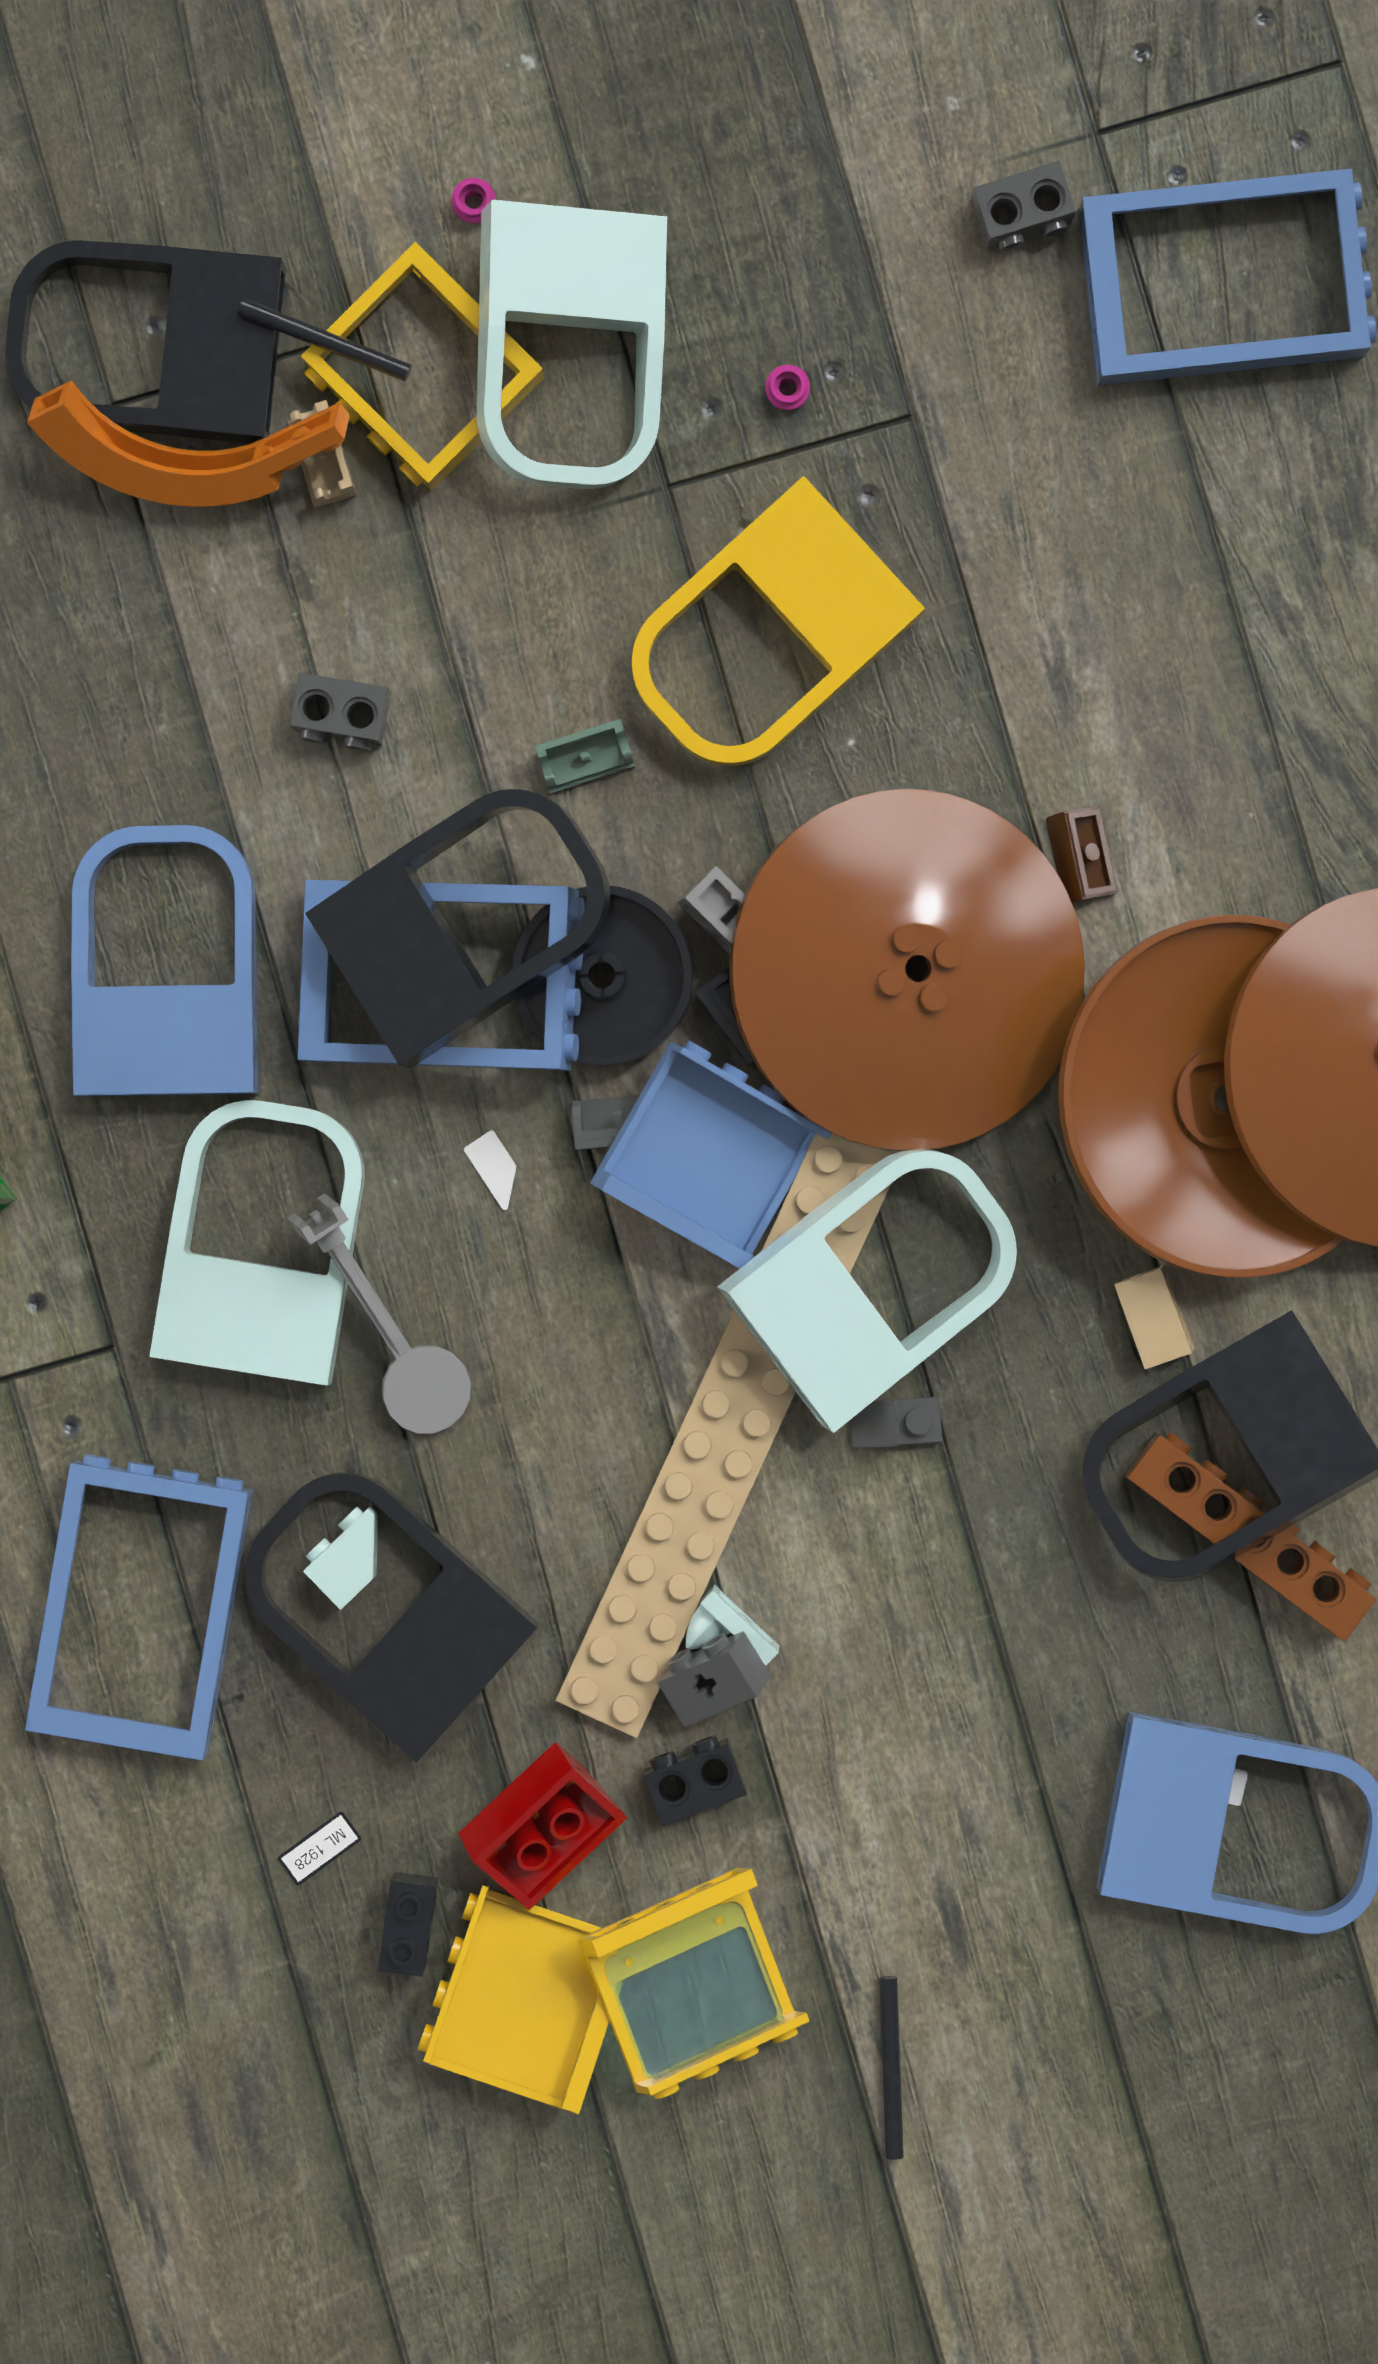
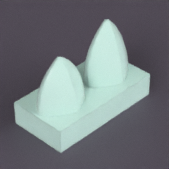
M715 1584L702 1597L701 1605L693 1614L687 1629V1649H700L706 1642L720 1634L728 1635L731 1632L735 1635L744 1631L765 1665L779 1653L780 1645Z

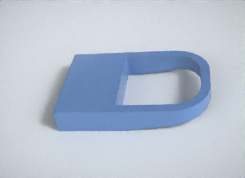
M134 826L123 828L104 836L82 858L76 870L72 886L73 1096L259 1094L256 892L254 878L246 859L226 838L212 830L198 826ZM140 845H199L211 849L220 855L232 873L235 887V982L231 985L96 987L94 889L97 877L107 861L124 849Z
M1129 1711L1096 1888L1100 1895L1294 1932L1320 1934L1340 1929L1353 1922L1366 1910L1378 1888V1783L1357 1762L1335 1751ZM1242 1754L1336 1772L1351 1779L1360 1789L1368 1811L1366 1836L1358 1877L1350 1892L1341 1901L1326 1909L1303 1911L1212 1892L1238 1755Z

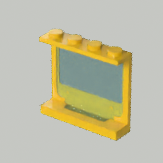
M732 1869L578 1939L636 2092L649 2096L653 2095L654 2099L669 2096L680 2089L678 2083L692 2076L694 2080L712 2076L720 2070L718 2064L731 2058L735 2062L750 2058L759 2052L758 2045L771 2039L773 2043L788 2040L798 2034L797 2027L810 2021L807 2013L794 2011L748 1892V1890L758 1886L752 1869Z

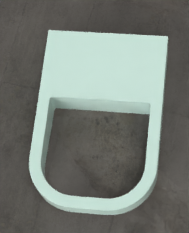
M491 200L481 210L477 426L481 441L489 456L507 474L533 485L596 489L610 486L622 480L636 470L649 455L657 437L660 421L665 330L667 216ZM505 321L627 331L636 334L634 434L628 450L619 461L604 467L545 464L527 458L512 445L504 431L501 420Z
M244 1100L227 1104L210 1113L199 1123L190 1136L185 1148L169 1232L149 1357L328 1386L332 1384L348 1287L347 1281L332 1258L328 1274H321L192 1253L190 1245L204 1159L208 1146L216 1134L230 1123L245 1118H263L316 1128L326 1134L339 1149L345 1168V1180L340 1207L349 1219L340 1225L339 1228L346 1237L343 1242L353 1256L365 1179L364 1163L360 1149L353 1136L341 1123L322 1112L257 1100Z
M903 1150L891 1154L873 1165L810 1212L717 1287L821 1426L834 1433L990 1308L1001 1297L1008 1287L1015 1269L1017 1256L1016 1239L1006 1214L980 1178L968 1165L951 1155L935 1150ZM934 1168L946 1173L955 1181L981 1216L991 1236L992 1254L984 1276L972 1289L900 1342L826 1243L825 1236L900 1176L916 1169Z

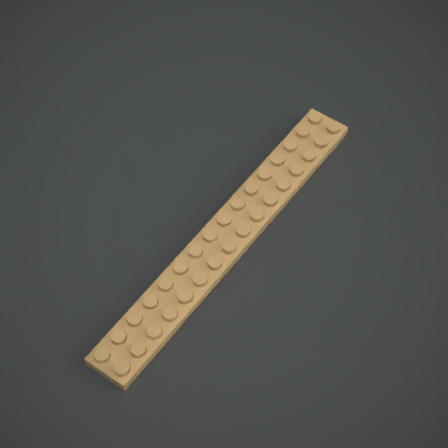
M815 1134L762 1251L885 1157L903 1150L868 1147L847 1141L834 1134H831L829 1139ZM890 1185L825 1236L826 1243L849 1274ZM735 1310L555 1700L635 1738L638 1737L660 1689L657 1682L668 1669L667 1661L676 1654L691 1618L696 1611L796 1393Z

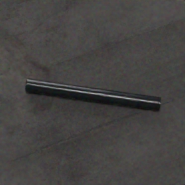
M245 298L242 299L239 305L238 316L404 382L409 377L412 365Z
M883 1976L879 1978L885 2149L887 2159L897 2160L904 2158L898 1983L896 1976Z

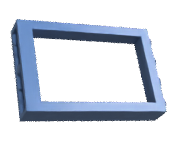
M1352 169L1083 197L1079 206V218L1097 386L1363 358L1370 350L1371 343L1376 342L1377 332L1374 316H1368L1366 299L1371 298L1372 283L1369 271L1363 272L1361 254H1366L1367 237L1365 228L1358 227L1356 210H1361L1362 190L1359 182L1353 183ZM1335 191L1350 332L1127 355L1112 214Z
M305 880L298 1060L325 1063L399 1065L387 1045L329 1043L332 956L305 913L351 881ZM423 883L434 902L550 905L548 947L567 936L577 926L585 910L584 900L579 898V890L569 886ZM583 953L547 977L544 1050L442 1047L416 1066L571 1071L572 1061H577L579 1053L578 1035L573 1034V1017L579 1015L581 1008L580 990L575 988V970H581Z
M84 1454L83 1461H74L70 1463L25 1731L203 1761L209 1755L253 1490L242 1488L243 1480L217 1477L215 1484L198 1481L199 1473L173 1469L172 1475L167 1476L154 1473V1465L128 1462L126 1469L110 1466L111 1458ZM86 1484L227 1508L190 1729L49 1706Z

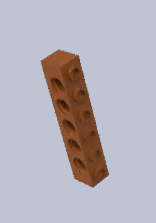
M1155 1432L1123 1474V1476L1213 1544L1241 1529L1246 1523L1264 1515L1259 1510L1264 1503L1262 1500L1243 1486L1238 1492H1235L1223 1483L1228 1476L1225 1472L1207 1459L1202 1465L1198 1464L1187 1455L1192 1448L1171 1432L1166 1438ZM1185 1466L1191 1473V1482L1186 1489L1175 1491L1169 1484V1475L1175 1468ZM1213 1494H1223L1227 1500L1225 1513L1220 1517L1210 1518L1205 1511L1207 1499ZM1295 1525L1234 1559L1344 1642L1377 1600L1376 1597L1367 1591L1372 1585L1368 1580L1351 1568L1345 1574L1331 1564L1336 1556L1316 1541H1313L1308 1547L1296 1538L1295 1535L1300 1529ZM1288 1548L1295 1549L1299 1556L1297 1566L1289 1572L1280 1571L1277 1565L1279 1554ZM1322 1576H1331L1335 1585L1333 1593L1325 1599H1317L1313 1592L1315 1581Z

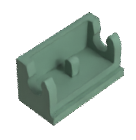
M621 719L535 746L550 794L635 768Z

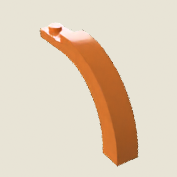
M71 380L36 397L27 423L61 458L77 470L108 487L148 501L168 505L204 507L236 504L277 491L283 469L285 471L293 470L301 465L306 458L320 451L323 453L331 452L342 444L345 439L350 416L339 402L248 445L216 451L186 450L146 440L117 425L92 405Z

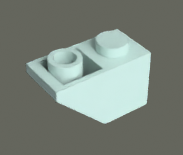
M372 1505L364 1513L356 1507L338 1524L344 1532L332 1544L324 1538L305 1556L311 1564L303 1572L340 1610L377 1575L378 1511Z

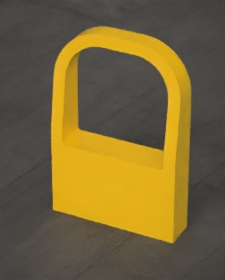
M803 476L645 621L633 647L632 672L634 683L640 698L650 712L692 755L716 765H745L755 762L775 750L921 618L925 608L806 477ZM736 570L830 673L758 738L742 745L724 746L709 742L696 734L661 696L651 679L649 661L651 651L659 636L731 571Z

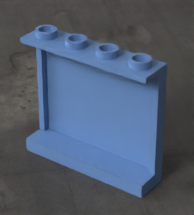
M670 1041L590 1184L725 1261L741 1268L755 1257L752 1253L792 1185L815 1134L829 1139L831 1133L805 1119L797 1111L793 1112L783 1106L784 1100L775 1090L764 1084L761 1085L759 1091L747 1085L745 1082L749 1075L726 1062L722 1069L708 1062L712 1054L691 1041H688L685 1047Z

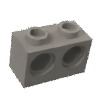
M715 866L709 869L677 903L730 955L733 930L745 894Z

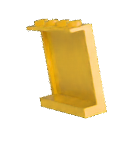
M482 1885L479 1895L470 1893L462 1916V1919L470 1921L464 1939L458 1936L455 1937L447 1961L455 1965L450 1982L440 1981L432 2005L441 2009L435 2026L426 2024L417 2050L426 2053L423 2060L424 2063L574 2114H579L609 2024V2019L578 1939L601 1929V1927L536 1905L528 1910L517 1899L489 1890V1887ZM623 1980L615 1985L617 1996Z

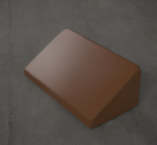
M1100 806L1063 811L1048 816L1046 823L1056 871L1069 895L1071 903L1117 894L1118 890Z

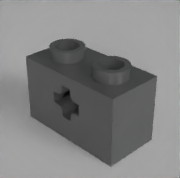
M742 1631L728 1638L725 1634L717 1635L706 1642L701 1650L691 1653L689 1649L677 1653L667 1661L668 1669L657 1683L684 1727H687L757 1697L770 1679L771 1674L745 1632Z

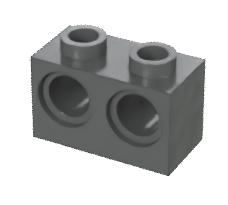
M1060 160L973 188L971 202L987 250L999 247L1000 251H1008L1025 243L1024 238L1039 233L1042 234L1043 238L1061 234L1068 229L1067 224L1072 223L1076 213ZM1041 194L1050 195L1056 200L1058 207L1053 211H1042L1035 205L1034 198ZM997 208L1009 209L1013 213L1015 221L1009 225H1000L993 220L991 212Z
M299 672L290 726L294 731L300 732L299 739L326 744L327 737L344 739V747L370 751L371 744L383 745L391 692L388 687ZM316 699H324L329 702L330 706L328 715L320 721H312L307 718L306 714L308 705ZM362 706L371 708L374 712V719L368 727L359 729L351 725L350 717L356 708Z

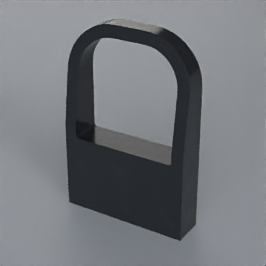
M73 240L58 243L44 249L34 256L22 269L14 284L10 299L5 361L14 389L31 409L35 398L43 395L33 386L26 365L31 306L41 284L53 273L76 265L171 274L157 408L92 405L114 423L129 432L250 444L270 436L280 332L238 316L237 312L242 299L245 298L282 313L286 266L281 257L159 245Z
M506 789L489 793L473 801L383 859L305 914L399 1066L413 1068L584 953L599 937L606 923L610 908V886L605 869L574 819L564 808L551 799L535 792L521 789ZM512 810L534 811L544 816L553 825L580 867L587 886L586 907L581 920L567 936L489 986H486L418 877L417 870L494 817Z
M1291 1310L1182 1372L1109 1417L1096 1430L1087 1446L1083 1460V1483L1092 1510L1115 1549L1126 1563L1139 1573L1156 1580L1185 1582L1200 1578L1377 1478L1378 1448ZM1208 1389L1279 1506L1193 1557L1174 1561L1159 1559L1142 1551L1125 1530L1103 1492L1101 1486L1102 1463L1110 1447L1121 1436L1201 1390Z
M338 1472L327 1474L314 1479L300 1488L258 1534L251 1546L246 1561V1590L251 1605L259 1618L317 1674L416 1763L539 1625L534 1618L388 1487L374 1478L359 1473ZM333 1491L355 1492L373 1501L443 1566V1571L352 1671L342 1665L277 1606L268 1591L265 1579L267 1556L276 1540L315 1498Z

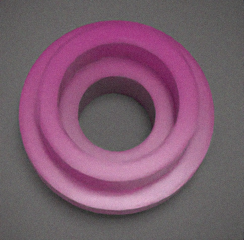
M468 178L461 181L454 188L451 196L454 213L460 220L469 224L481 223V210L491 200H496L493 188L486 181L479 178ZM472 195H477L482 199V204L476 209H471L465 204L467 198Z
M782 365L775 368L769 374L766 380L765 391L768 400L773 406L780 410L791 411L801 407L808 399L810 382L806 373L799 367ZM783 382H792L796 386V392L791 396L783 395L779 390V386Z

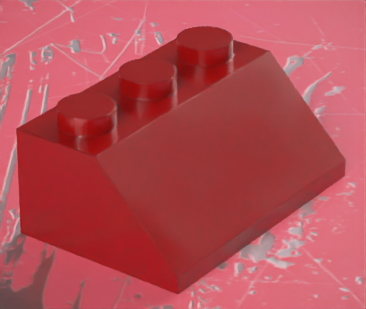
M555 1742L458 1833V1836L472 1861L530 1910L616 1830L627 1817L589 1772Z

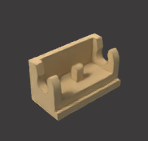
M327 400L315 403L313 406L314 410L300 413L296 410L291 412V420L288 421L289 426L328 408ZM342 444L328 453L320 451L306 458L301 464L314 508L357 495Z
M1165 1265L1114 1284L1144 1369L1192 1354L1195 1348Z

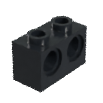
M713 1735L691 1744L693 1751L676 1757L675 1752L670 1751L649 1760L651 1767L644 1769L643 1776L662 1826L747 1795V1788L728 1738L718 1741L717 1736ZM710 1759H719L726 1764L728 1768L727 1774L720 1780H709L702 1773L704 1763ZM668 1775H677L684 1780L685 1790L678 1796H668L660 1788L661 1780Z
M394 1872L390 1880L378 1971L423 1977L427 1966L439 1878Z

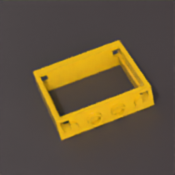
M414 242L326 331L346 338L412 271L477 336L479 330V304L434 259ZM506 331L503 362L516 376L502 389L501 420L545 378L543 368ZM311 345L301 355L305 366L308 368L303 374L321 393L328 388L339 399L337 403L340 402L349 414V421L355 424L360 420L371 431L366 436L368 440L384 456L391 451L403 463L398 468L400 472L416 487L423 483L432 491L481 442L476 415L427 463L324 361L331 352Z

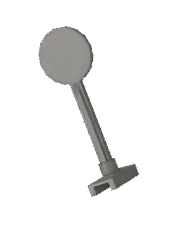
M324 1193L317 1198L324 1208L321 1212L318 1210L313 1211L309 1214L311 1218L307 1221H303L295 1213L287 1217L296 1233L310 1245L317 1242L322 1252L329 1253L394 1355V1360L389 1364L382 1380V1399L388 1414L402 1428L417 1434H434L451 1427L464 1414L470 1400L471 1381L465 1365L451 1351L439 1346H409L343 1241L346 1237L339 1226L349 1219L337 1202Z

